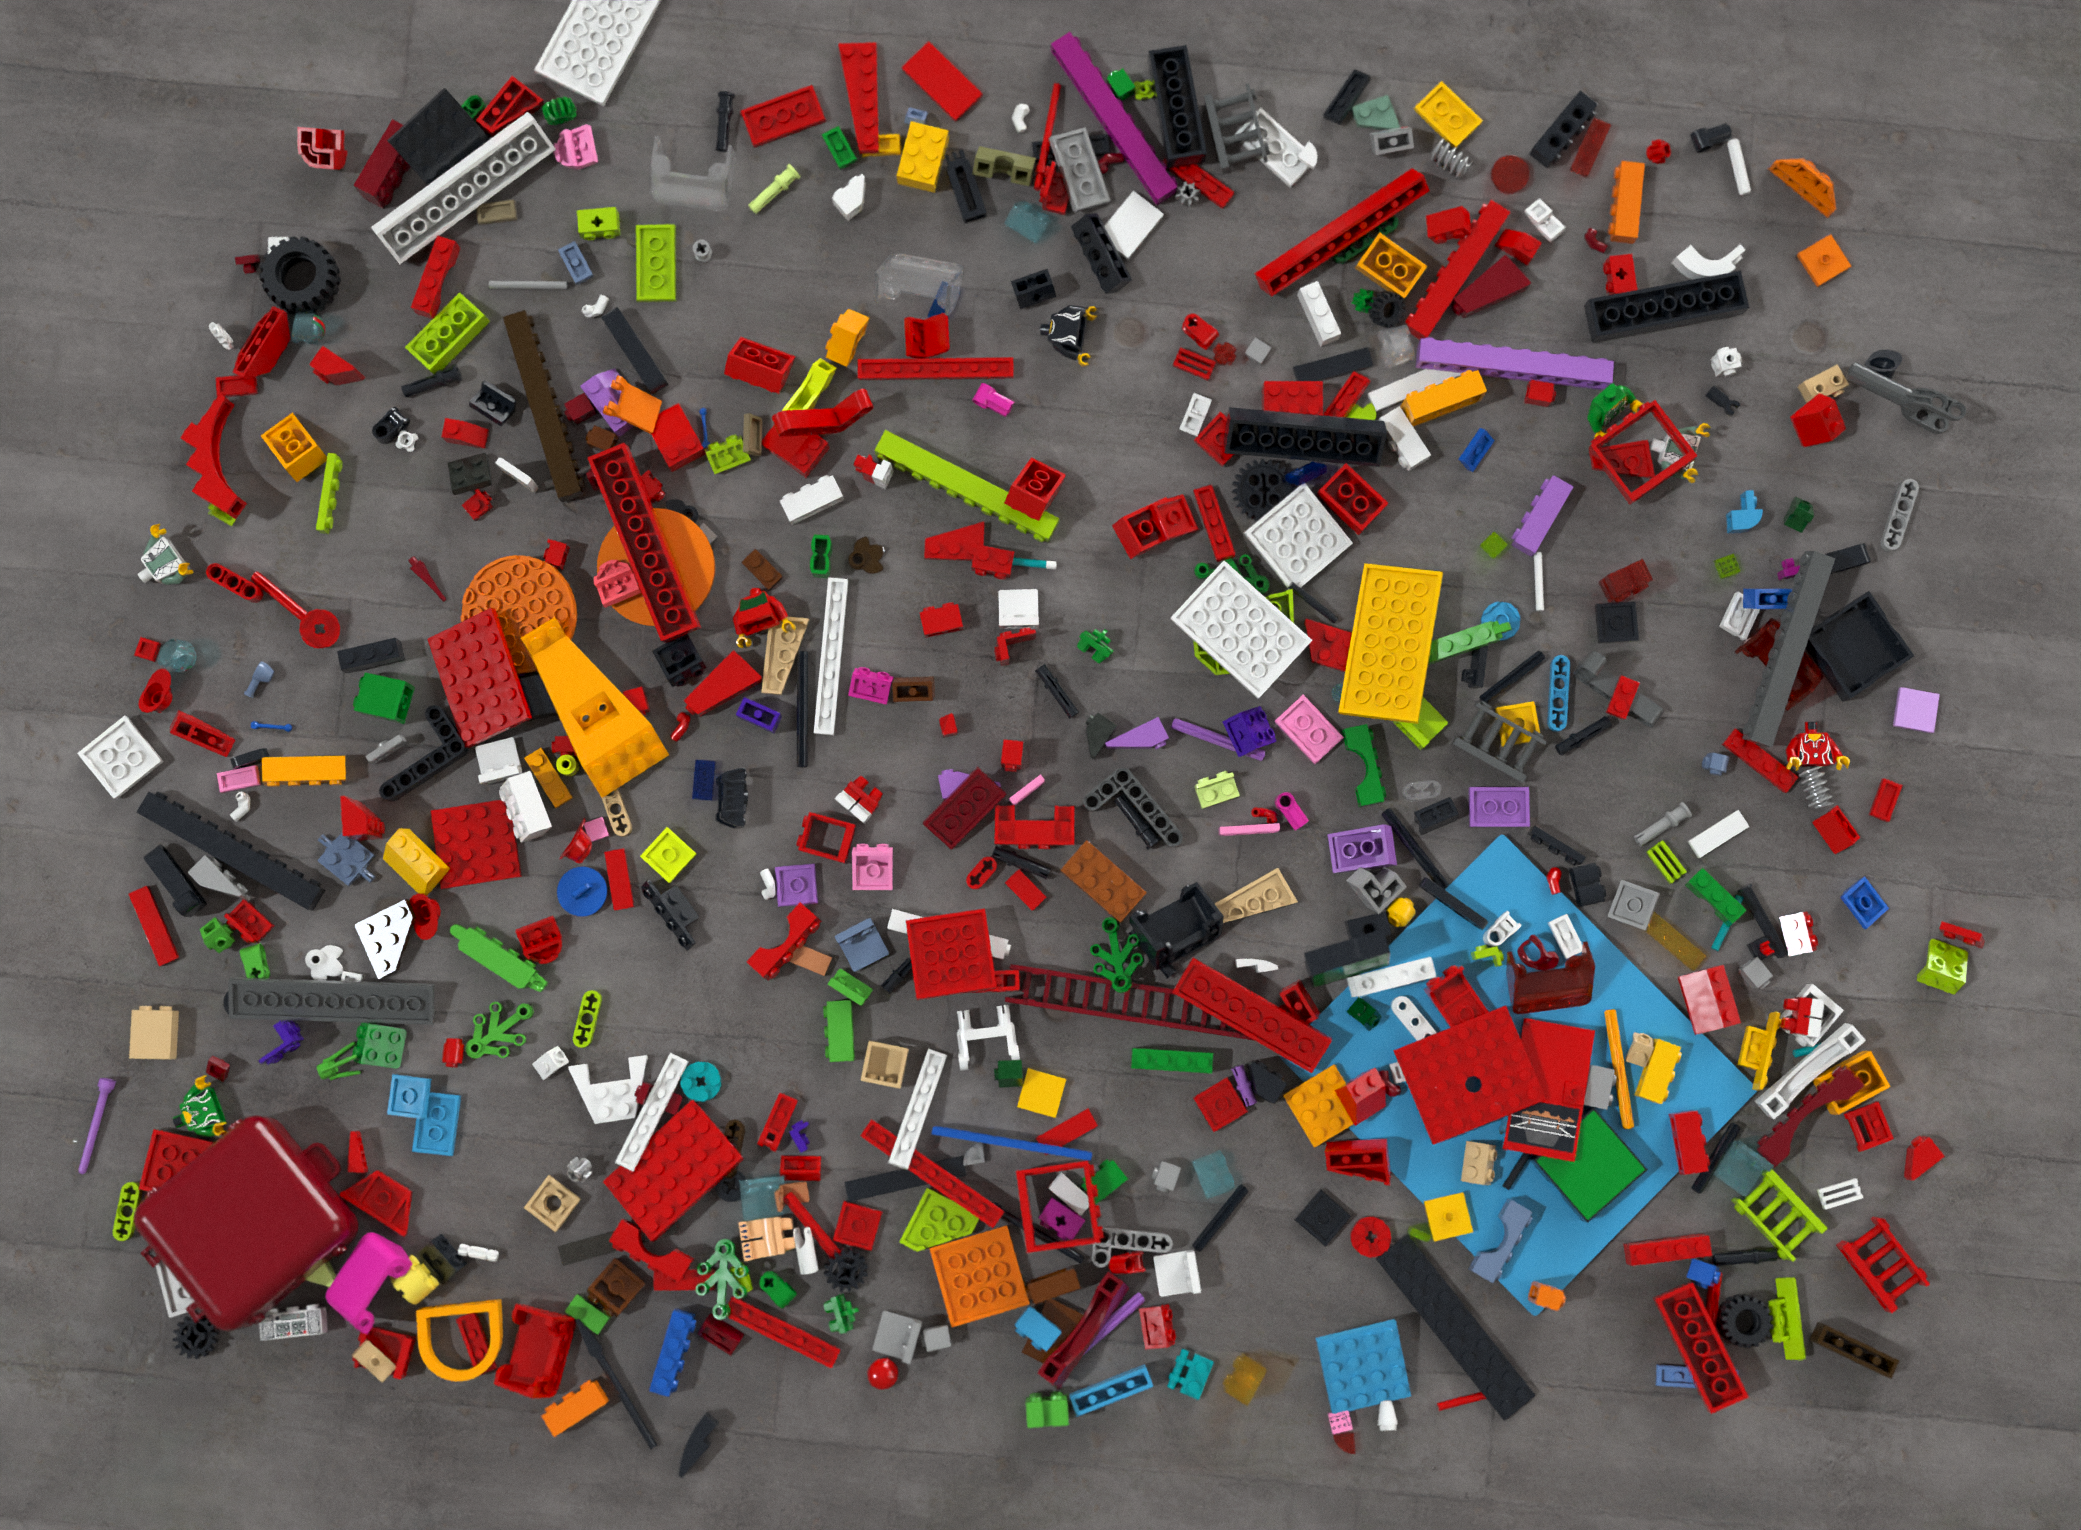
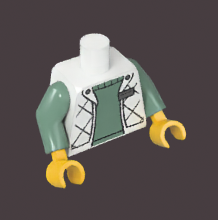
M1703 423L1699 427H1684L1678 429V431L1696 453L1701 439L1699 434L1703 437H1709L1710 433H1703V430L1711 427L1707 423ZM1668 434L1665 436L1664 441L1653 439L1650 450L1660 452L1658 463L1662 465L1664 470L1683 457V454ZM1693 461L1671 477L1687 478L1690 483H1694L1695 479L1690 476L1699 474L1696 469L1692 468Z
M160 523L152 525L150 528L151 537L141 557V561L146 568L139 572L138 576L144 583L154 578L157 582L165 585L180 584L187 575L194 573L188 566L190 563L184 561L169 539L161 536L166 534V529L159 530Z

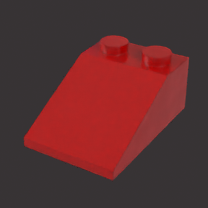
M679 403L658 414L651 435L672 472L706 454Z
M775 425L762 439L761 444L805 478L809 476L830 449L828 442L819 435L780 437Z
M1164 497L1156 502L1167 499V497ZM1151 504L1122 517L1112 525L1130 560L1164 543L1149 506Z

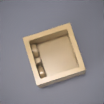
M869 1041L861 1081L901 1088L909 1048Z

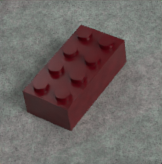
M393 119L353 185L365 200L382 209L391 202L394 190L401 185L404 173L411 168L387 141L403 126V124Z

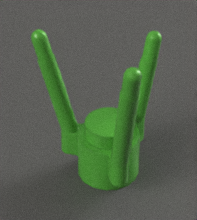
M354 1041L329 1058L324 1059L323 1063L317 1065V1071L321 1079L329 1078L334 1080L340 1077L361 1074L360 1070L336 1074L338 1066L356 1059V1055L338 1062L333 1061L356 1044Z

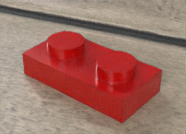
M1621 675L1605 713L1625 720L1640 683Z

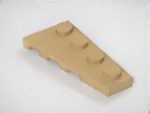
M787 617L788 621L794 623L796 627L793 630L791 624H788L786 626L788 633L782 630V620L779 625L768 628L762 694H783L809 623L808 618Z
M1276 868L1218 901L1215 905L1223 914V923L1294 904L1298 901L1279 868Z

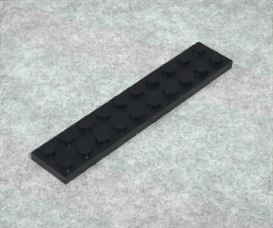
M1405 1234L1390 1246L1387 1251L1376 1258L1377 1262L1504 1421L1536 1396L1408 1234Z

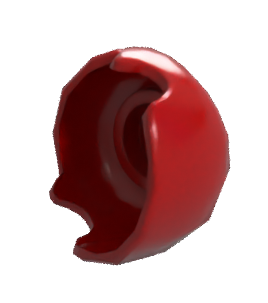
M879 1358L869 1366L867 1380L877 1390L889 1389L896 1383L899 1369L892 1360Z

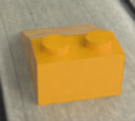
M293 413L261 435L274 455L296 482L327 461V456Z

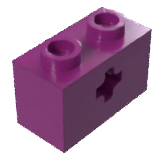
M1052 1196L1038 1216L1042 1226L1048 1230L1052 1227L1058 1231L1056 1235L1065 1241L1067 1239L1073 1240L1085 1222L1083 1217ZM1056 1216H1065L1064 1221L1066 1223L1057 1225Z

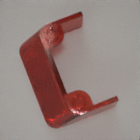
M1774 618L1769 619L1743 641L1735 650V653L1738 654L1742 651L1747 657L1755 658L1757 656L1767 666L1768 654L1773 648L1775 633L1781 624ZM1805 651L1787 701L1789 703L1785 707L1787 711L1810 695L1824 677L1821 669Z
M1587 941L1583 942L1582 955L1570 957L1565 962V968L1527 973L1524 965L1515 964L1512 952H1507L1506 976L1513 1012L1516 1014H1527L1579 1007L1588 1004L1592 999L1596 965Z

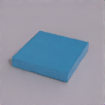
M392 1074L387 1115L426 1119L432 1079Z

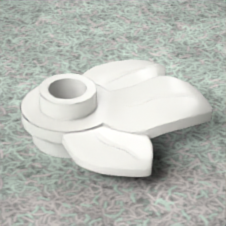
M327 945L321 950L314 949L309 951L305 957V962L311 968L312 978L314 980L326 981L327 975H341L344 970L337 958L342 954L343 950L337 946ZM313 956H318L320 961L313 963L311 959Z

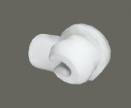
M1026 104L1016 106L1012 116L1019 134L1027 130L1023 121L1024 116L1029 113V107Z
M242 791L236 794L238 808L230 814L236 822L250 810V796Z

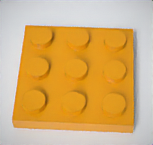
M1335 1064L1282 1095L1314 1148L1353 1125L1352 1120L1334 1091L1345 1084Z

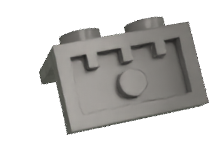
M883 1311L872 1350L903 1359L902 1362L910 1364L922 1321Z

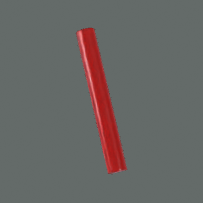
M1477 1392L1439 1402L1437 1406L1439 1411L1484 1400L1486 1397L1482 1392Z

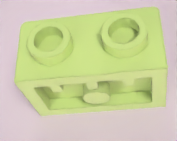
M1228 771L1216 774L1217 778L1209 780V777L1198 780V784L1194 788L1202 809L1240 796L1233 772L1228 774Z

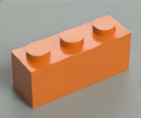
M598 1380L594 1382L586 1381L579 1386L581 1390L574 1394L571 1391L562 1397L563 1402L557 1405L554 1402L545 1408L546 1413L541 1417L554 1437L610 1401Z

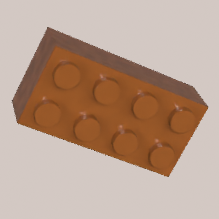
M1087 840L1060 870L1063 875L1111 917L1117 920L1119 924L1147 893Z

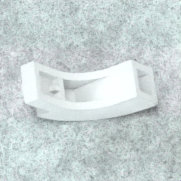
M1740 244L1724 258L1708 260L1703 258L1690 245L1673 260L1672 264L1679 272L1692 280L1730 273L1736 269L1734 265L1743 258L1741 254L1745 249Z

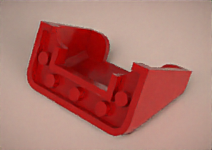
M515 1304L512 1320L520 1326L510 1363L504 1364L497 1369L494 1385L529 1398H551L556 1395L560 1386L575 1330V1319L536 1307Z

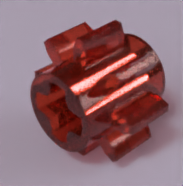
M1219 342L1213 349L1215 354L1213 356L1214 360L1222 366H1225L1227 363L1231 365L1237 357L1234 354L1236 352L1235 347L1228 342H1224L1223 345Z

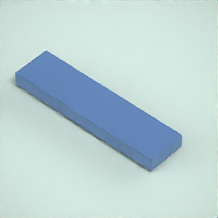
M1656 1364L1657 1386L1696 1388L1686 1366Z

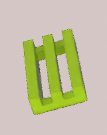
M1663 840L1646 851V854L1669 884H1672L1687 872ZM1659 847L1663 849V851L1670 858V860L1673 862V864L1676 866L1679 872L1675 870V868L1672 866V864L1669 862V860L1666 858L1663 852L1659 849ZM1654 851H1656V853L1659 855L1662 861L1672 872V874L1674 875L1673 877L1669 875V873L1666 871V869L1663 867V865L1660 863L1657 857L1653 854Z

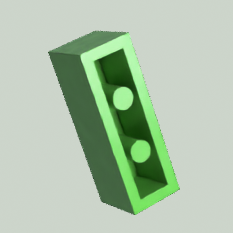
M852 1000L828 1001L827 1006H823L824 1018L828 1020V1026H824L825 1038H828L829 1046H825L826 1058H829V1062L855 1061Z

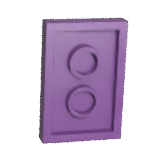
M1529 787L1468 788L1469 827H1530Z

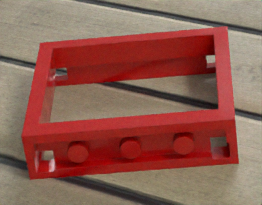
M1656 400L1651 403L1646 402L1639 407L1640 411L1633 414L1631 412L1622 419L1624 422L1618 426L1614 424L1606 430L1608 433L1604 436H1596L1595 439L1590 441L1591 445L1588 448L1629 505L1697 458V454ZM1649 413H1652L1683 454V457L1631 493L1600 452L1599 448Z
M1090 1161L1016 1171L1027 1253L1101 1242L1100 1238H1104L1103 1227L1098 1225V1218L1101 1217L1100 1206L1095 1204V1197H1098L1097 1185L1092 1183L1095 1170L1094 1165H1090ZM1084 1168L1093 1237L1036 1245L1027 1176Z

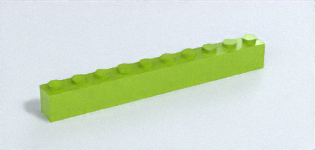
M887 430L884 431L874 450L877 459L880 461H889L895 464L894 467L902 472L907 470L912 473L911 476L920 481L924 479L929 482L931 487L938 490L942 488L947 491V495L953 498L958 496L964 499L963 502L968 506H977L981 508V512L988 516L993 514L999 517L998 520L1006 525H1009V523L1015 525L1016 530L1024 534L1028 532L1034 535L1033 538L1043 543L1046 541L1049 543L1059 523V518L1048 512H1045L1040 521H1037L1018 510L1012 509L1004 504L1008 495L1007 491Z

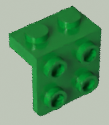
M361 1023L356 1031V1037L358 1038L357 1046H354L352 1056H357L354 1062L395 1069L399 1068L405 1044L406 1030L371 1023Z

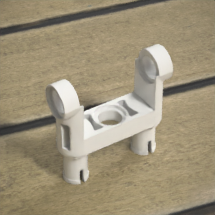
M1004 1005V1014L1002 1006H996L999 1024L996 1027L981 1029L971 1028L970 1010H964L965 1019H963L962 1011H957L959 1022L957 1032L958 1056L961 1071L969 1070L968 1040L1007 1035L1009 1055H1011L1012 1060H1020L1015 1026L1013 1022L1011 1023L1009 1005Z

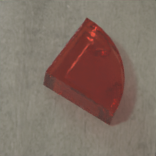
M1353 1432L1333 1434L1334 1441L1341 1450L1346 1453L1356 1454Z

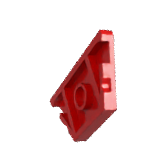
M1305 619L1304 624L1307 636L1312 640L1308 645L1311 662L1345 673L1352 633Z
M377 1170L350 1188L340 1192L339 1196L403 1237L407 1235L413 1191L380 1170Z

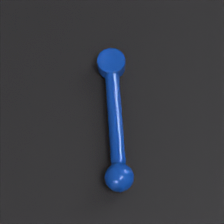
M701 408L699 410V413L702 416V428L704 441L702 442V446L706 449L708 448L707 445L710 444L707 440V428L705 415L707 414V410L705 408Z
M256 721L251 723L252 729H283L287 732L292 730L290 724L282 726L259 724Z

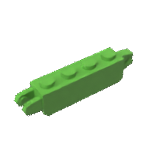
M1489 621L1433 640L1428 665L1499 642L1503 638L1502 633L1512 630L1510 622L1499 624L1498 621Z
M454 924L451 927L450 934L460 940L458 943L460 951L518 989L530 987L536 991L543 992L548 982L538 974L539 970L535 969V963L528 959L523 961L519 958L520 954L511 948L506 950L502 947L503 943L494 937L491 940L485 936L487 932L477 926L475 929L471 927L467 929L458 924Z

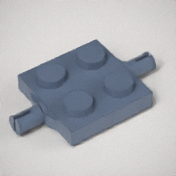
M343 832L333 841L324 834L320 836L325 841L321 838L318 841L327 848L317 861L346 885L350 886L360 876L364 877L369 883L373 881L372 879H375L376 876L367 870L369 863L374 859L375 855L357 840L343 837Z

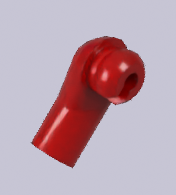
M681 712L677 716V721L680 724L670 735L676 742L685 734L691 721L690 716L686 715L685 712Z
M1255 807L1251 811L1253 817L1267 818L1268 824H1274L1278 821L1276 817L1278 815L1273 810Z
M1557 867L1551 868L1546 876L1551 895L1561 893L1559 880L1562 872Z

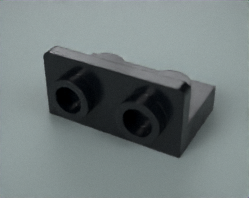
M442 1234L431 1240L417 1254L418 1258L442 1285L446 1284L459 1270L467 1265L463 1257L458 1254Z

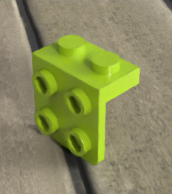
M1931 939L1928 944L1927 964L1917 974V981L1955 995L1966 983L1968 952L1942 941Z

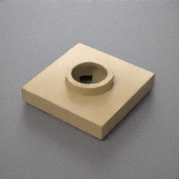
M548 1175L524 1209L557 1232L581 1198L551 1175ZM550 1196H558L561 1200V1206L558 1210H550L547 1207V1200Z

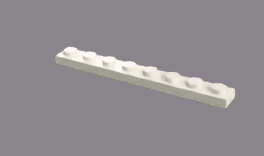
M828 577L814 734L834 736L848 579Z

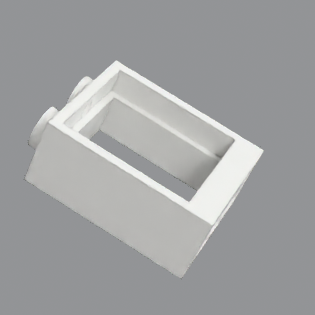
M1806 984L1796 997L1806 998L1808 995L1812 999L1825 1000L1823 1009L1828 1014L1822 1020L1821 1038L1844 1010L1814 984ZM1785 1010L1780 1015L1781 1020L1782 1017L1789 1018L1792 1015V1011ZM1781 1028L1786 1033L1790 1034V1031ZM1793 1034L1796 1037V1042L1803 1047H1814L1820 1039Z

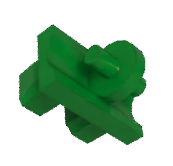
M1095 629L1092 634L1085 630L1079 636L1081 639L1077 648L1084 653L1087 652L1090 646L1095 648L1096 652L1091 658L1099 664L1114 652L1113 649L1107 646L1111 640L1106 637L1108 633L1106 629L1102 633Z
M844 1293L830 1298L831 1300L823 1304L826 1313H835L836 1319L829 1321L831 1332L843 1334L854 1329L852 1322L856 1321L854 1313L858 1312L859 1308H852L851 1301L846 1302Z

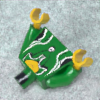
M1611 383L1592 400L1587 419L1593 432L1596 433L1594 439L1598 435L1602 437L1607 434L1602 432L1603 427L1624 410L1628 404H1630L1629 408L1633 412H1638V407L1643 403L1635 400L1636 397L1628 387L1624 385L1616 386Z
M201 1076L195 1080V1084L184 1096L183 1103L179 1105L182 1114L173 1117V1123L176 1128L186 1125L189 1131H195L197 1135L208 1137L224 1135L228 1132L223 1130V1125L227 1121L214 1087L206 1088L211 1086V1082L205 1083V1077L207 1076Z

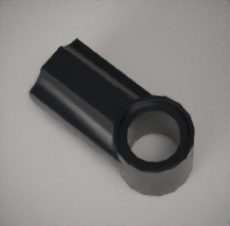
M1724 123L1709 129L1706 127L1700 128L1692 132L1690 137L1696 153H1701L1709 150L1714 145L1731 140L1732 131L1730 126Z

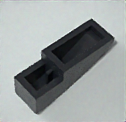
M708 1412L698 1422L685 1446L679 1469V1476L681 1478L712 1444L706 1437L719 1422Z

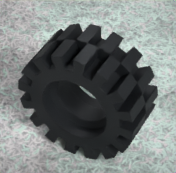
M1383 290L1381 293H1376L1377 297H1372L1374 302L1369 303V306H1372L1371 309H1368V312L1372 313L1369 315V318L1373 319L1372 322L1386 328L1396 327L1395 324L1401 323L1399 319L1404 318L1402 313H1406V309H1403L1406 306V303L1403 302L1404 299L1400 297L1401 295ZM1390 302V312L1387 316H1384V307Z

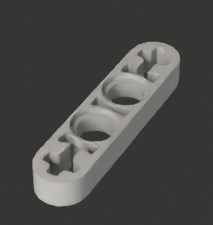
M1906 479L1898 487L1880 543L1883 550L1887 552L1894 551L1901 545L1919 491V485L1914 479ZM1910 484V488L1913 490L1908 492L1907 497H1901L1906 495L1907 488L1905 486ZM1900 501L1907 504L1906 511H1901L1898 508ZM1894 519H1898L1901 522L1900 529H1895L1892 526ZM1893 534H1896L1895 536H1893L1892 542L1895 544L1890 547L1889 542H1887V540H1889Z

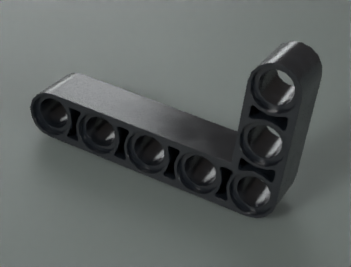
M432 705L425 712L427 721L443 745L384 782L379 788V794L383 799L389 801L400 799L468 753V748H465V744L456 726L443 708ZM439 710L440 717L437 720H433V713ZM446 727L451 728V733L448 736L443 735V730ZM461 743V750L455 753L453 750L454 745ZM440 754H444L445 760L438 764L437 757ZM423 765H427V773L421 775L420 768ZM406 776H410L411 782L405 786L403 780ZM393 787L394 794L388 797L386 794L387 789Z

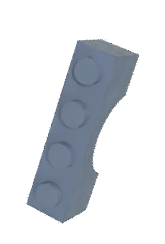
M1507 1198L1498 1214L1504 1226L1503 1241L1492 1251H1478L1468 1269L1491 1283L1495 1280L1497 1281L1502 1275L1503 1270L1501 1268L1503 1264L1508 1263L1513 1253L1511 1250L1513 1246L1518 1245L1522 1239V1230L1531 1223L1532 1212Z

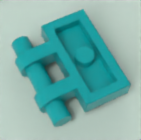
M1182 1348L1180 1355H1177L1175 1359L1176 1365L1174 1370L1169 1374L1168 1379L1170 1380L1167 1387L1174 1390L1176 1384L1180 1383L1182 1384L1180 1393L1199 1400L1214 1361L1196 1353L1191 1361L1187 1359L1189 1351ZM1184 1365L1189 1367L1185 1378L1180 1376Z

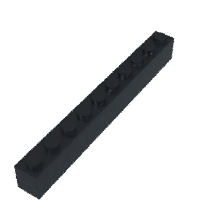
M159 791L147 793L136 813L305 909L311 911L315 909L325 892V889L320 887V882L312 878L310 881L303 878L304 873L297 869L289 870L286 868L287 864L279 859H276V861L270 859L269 853L261 849L259 851L252 849L253 844L243 839L241 842L235 839L236 835L228 830L222 832L218 829V824L210 820L207 822L201 820L202 816L192 810L190 813L185 811L184 805L177 801L171 803L166 800L168 796Z

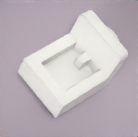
M559 1046L543 1054L532 1065L541 1078L545 1080L559 1068L569 1063V1060Z

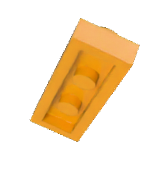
M539 748L524 758L555 808L560 807L573 798L543 748Z

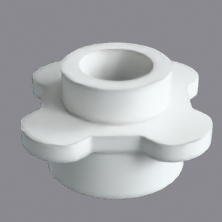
M406 430L400 431L396 447L407 449L408 452L414 451V444L418 440L417 434H410Z

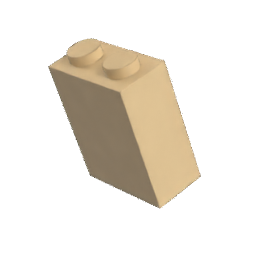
M139 1006V1010H132L129 1059H176L179 1011H172V1007L159 1006V1010H152V1006Z

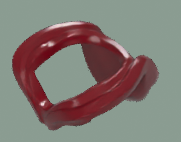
M1535 934L1530 935L1528 940L1522 943L1517 950L1521 961L1525 965L1537 970H1550L1559 963L1557 953L1554 951L1546 952L1542 942ZM1530 942H1533L1540 950L1541 956L1537 961H1532L1523 949Z

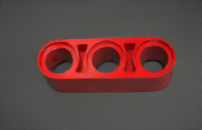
M213 563L207 567L206 575L210 580L249 602L257 603L262 600L263 590L259 586L220 564ZM221 569V575L215 578V572ZM238 579V585L232 587V581ZM255 588V594L249 597V591Z

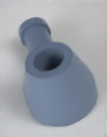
M261 661L244 694L253 698L260 681L269 683L275 671L268 664Z

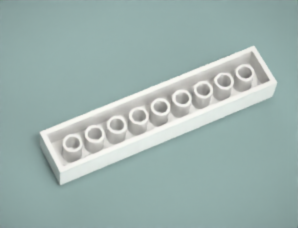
M527 112L371 228L397 262L401 264L434 240L437 235L439 236L556 149L536 120Z

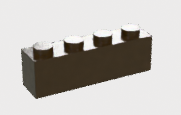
M1817 1322L1810 1341L1889 1379H1892L1899 1360Z

